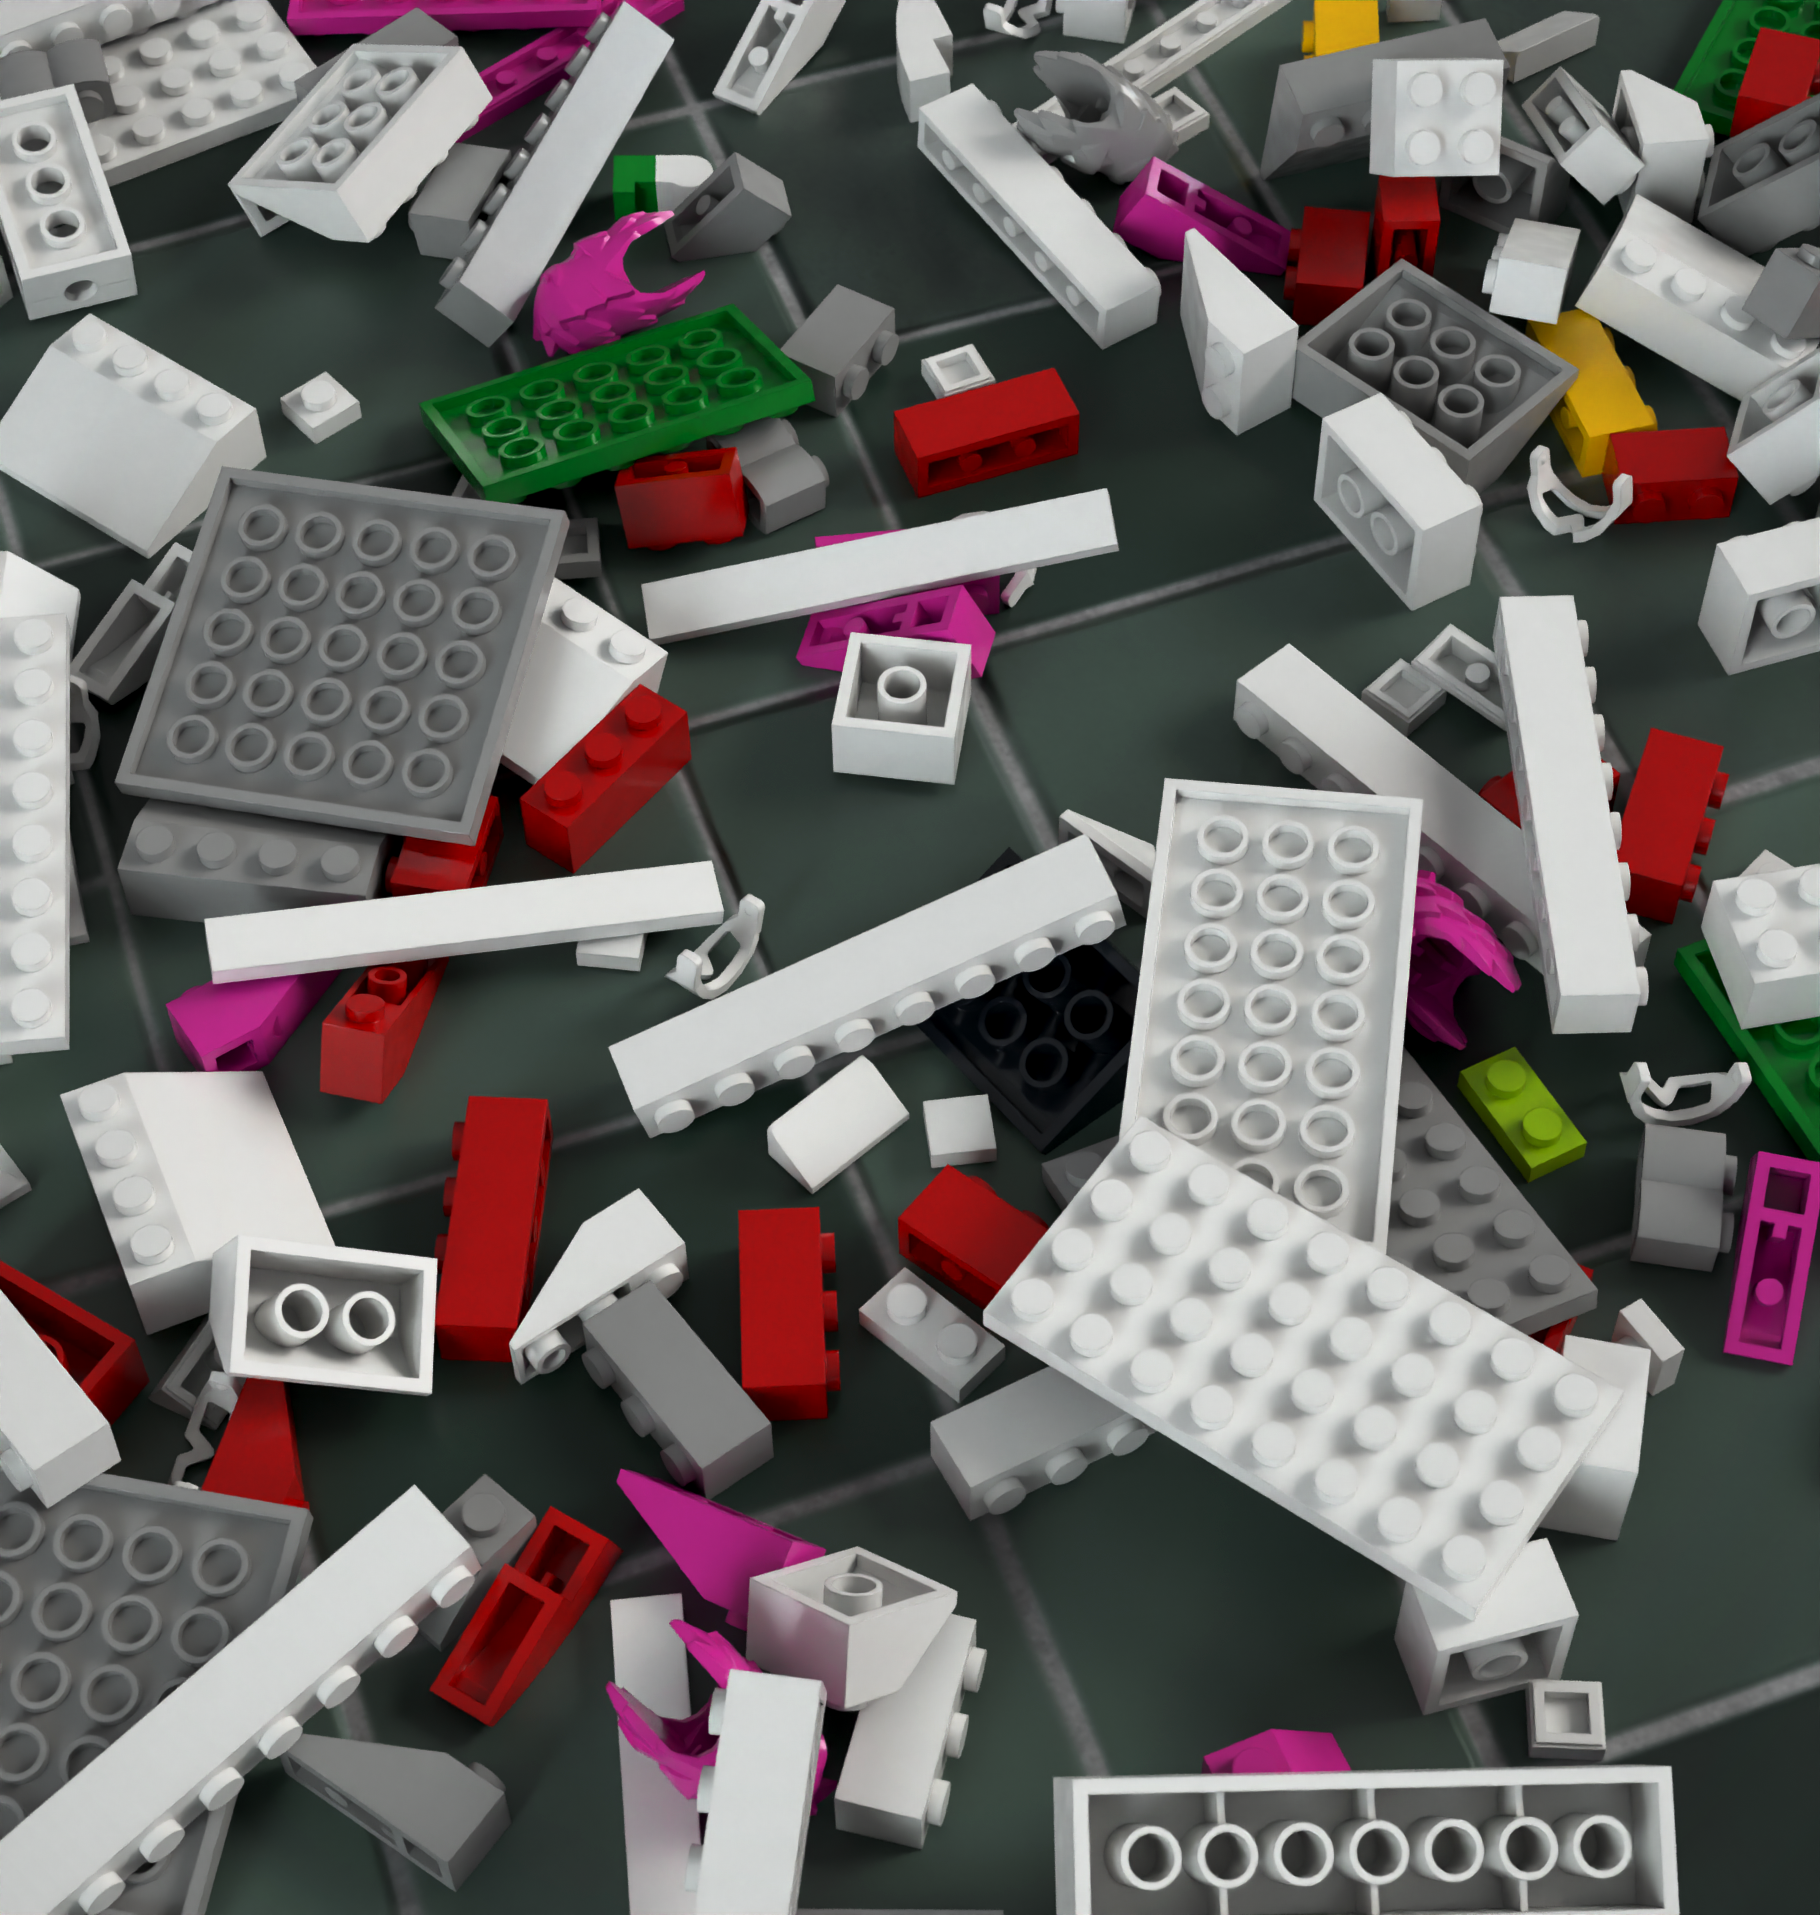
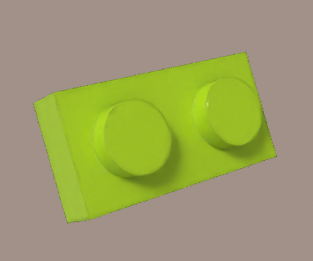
M1512 1047L1460 1071L1457 1087L1528 1183L1584 1157L1587 1141L1516 1047Z

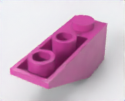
M342 969L213 984L211 980L204 985L194 986L185 991L180 997L165 1004L176 1041L197 1072L257 1071L270 1064Z

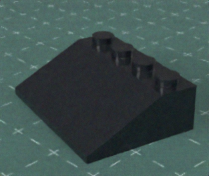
M1008 847L977 881L1024 861V859ZM1107 938L1097 944L1081 945L1058 955L1047 966L1033 972L1023 971L994 984L987 993L972 999L963 998L934 1011L928 1019L916 1025L983 1094H988V1099L1042 1154L1047 1155L1124 1100L1140 969Z

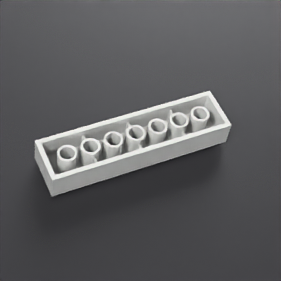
M1594 1765L1053 1777L1056 1915H1680L1671 1766Z

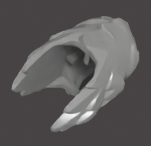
M1047 50L1035 52L1034 61L1037 65L1033 67V71L1046 84L1045 86L1055 94L1065 114V117L1044 110H1039V113L1021 108L1014 110V116L1018 121L1017 129L1035 143L1040 150L1060 157L1062 162L1081 173L1093 175L1096 172H1100L1106 175L1110 181L1120 185L1133 181L1153 156L1166 163L1179 151V147L1176 145L1179 133L1178 131H1173L1170 115L1165 114L1149 94L1129 82L1111 65L1105 66L1079 52Z

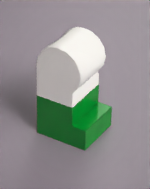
M614 155L613 202L615 221L631 213L641 211L652 213L672 210L673 212L713 173L712 165L706 159L693 155Z

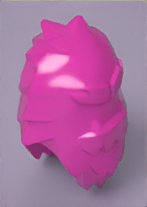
M672 210L652 213L641 211L621 217L607 231L586 236L573 243L574 250L566 260L552 265L543 272L534 300L533 339L543 342L548 357H553L558 348L572 355L619 340L621 335L656 324L659 317L685 303L686 297L704 279V270L678 280L655 292L641 293L630 283L623 267V257L631 242L674 216L675 214Z
M1418 870L1406 1019L1415 1030L1433 1042L1440 1041L1462 1050L1466 1047L1465 1044L1468 1040L1454 1017L1453 996L1464 979L1469 976L1479 975L1482 970L1488 976L1491 975L1512 993L1515 990H1519L1522 982L1513 963L1514 957L1497 939L1494 929L1484 920L1464 907V900L1456 893L1436 883V873Z
M673 1619L669 1622L670 1626L684 1641L690 1653L717 1682V1688L727 1689L730 1669L763 1673L754 1660L748 1661L745 1657H742L717 1631L707 1633L680 1619ZM609 1680L605 1687L619 1717L618 1725L627 1741L636 1751L656 1761L672 1785L687 1800H697L702 1768L704 1765L715 1766L720 1735L709 1734V1714L713 1693L710 1695L709 1701L696 1714L680 1720L658 1716L624 1687L621 1689ZM821 1734L810 1816L817 1814L818 1809L816 1805L838 1786L837 1781L822 1777L828 1755L823 1734Z

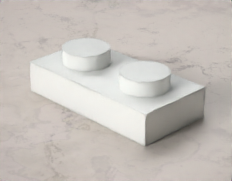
M906 1267L897 1273L859 1309L860 1325L959 1404L1005 1360V1345Z

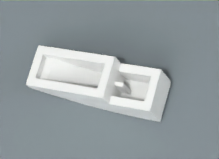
M899 0L896 12L897 81L901 101L910 123L919 121V107L950 94V76H953V34L935 0Z
M175 542L144 585L133 579L128 583L70 664V675L83 679L87 683L88 692L110 705H114L150 679L193 551Z

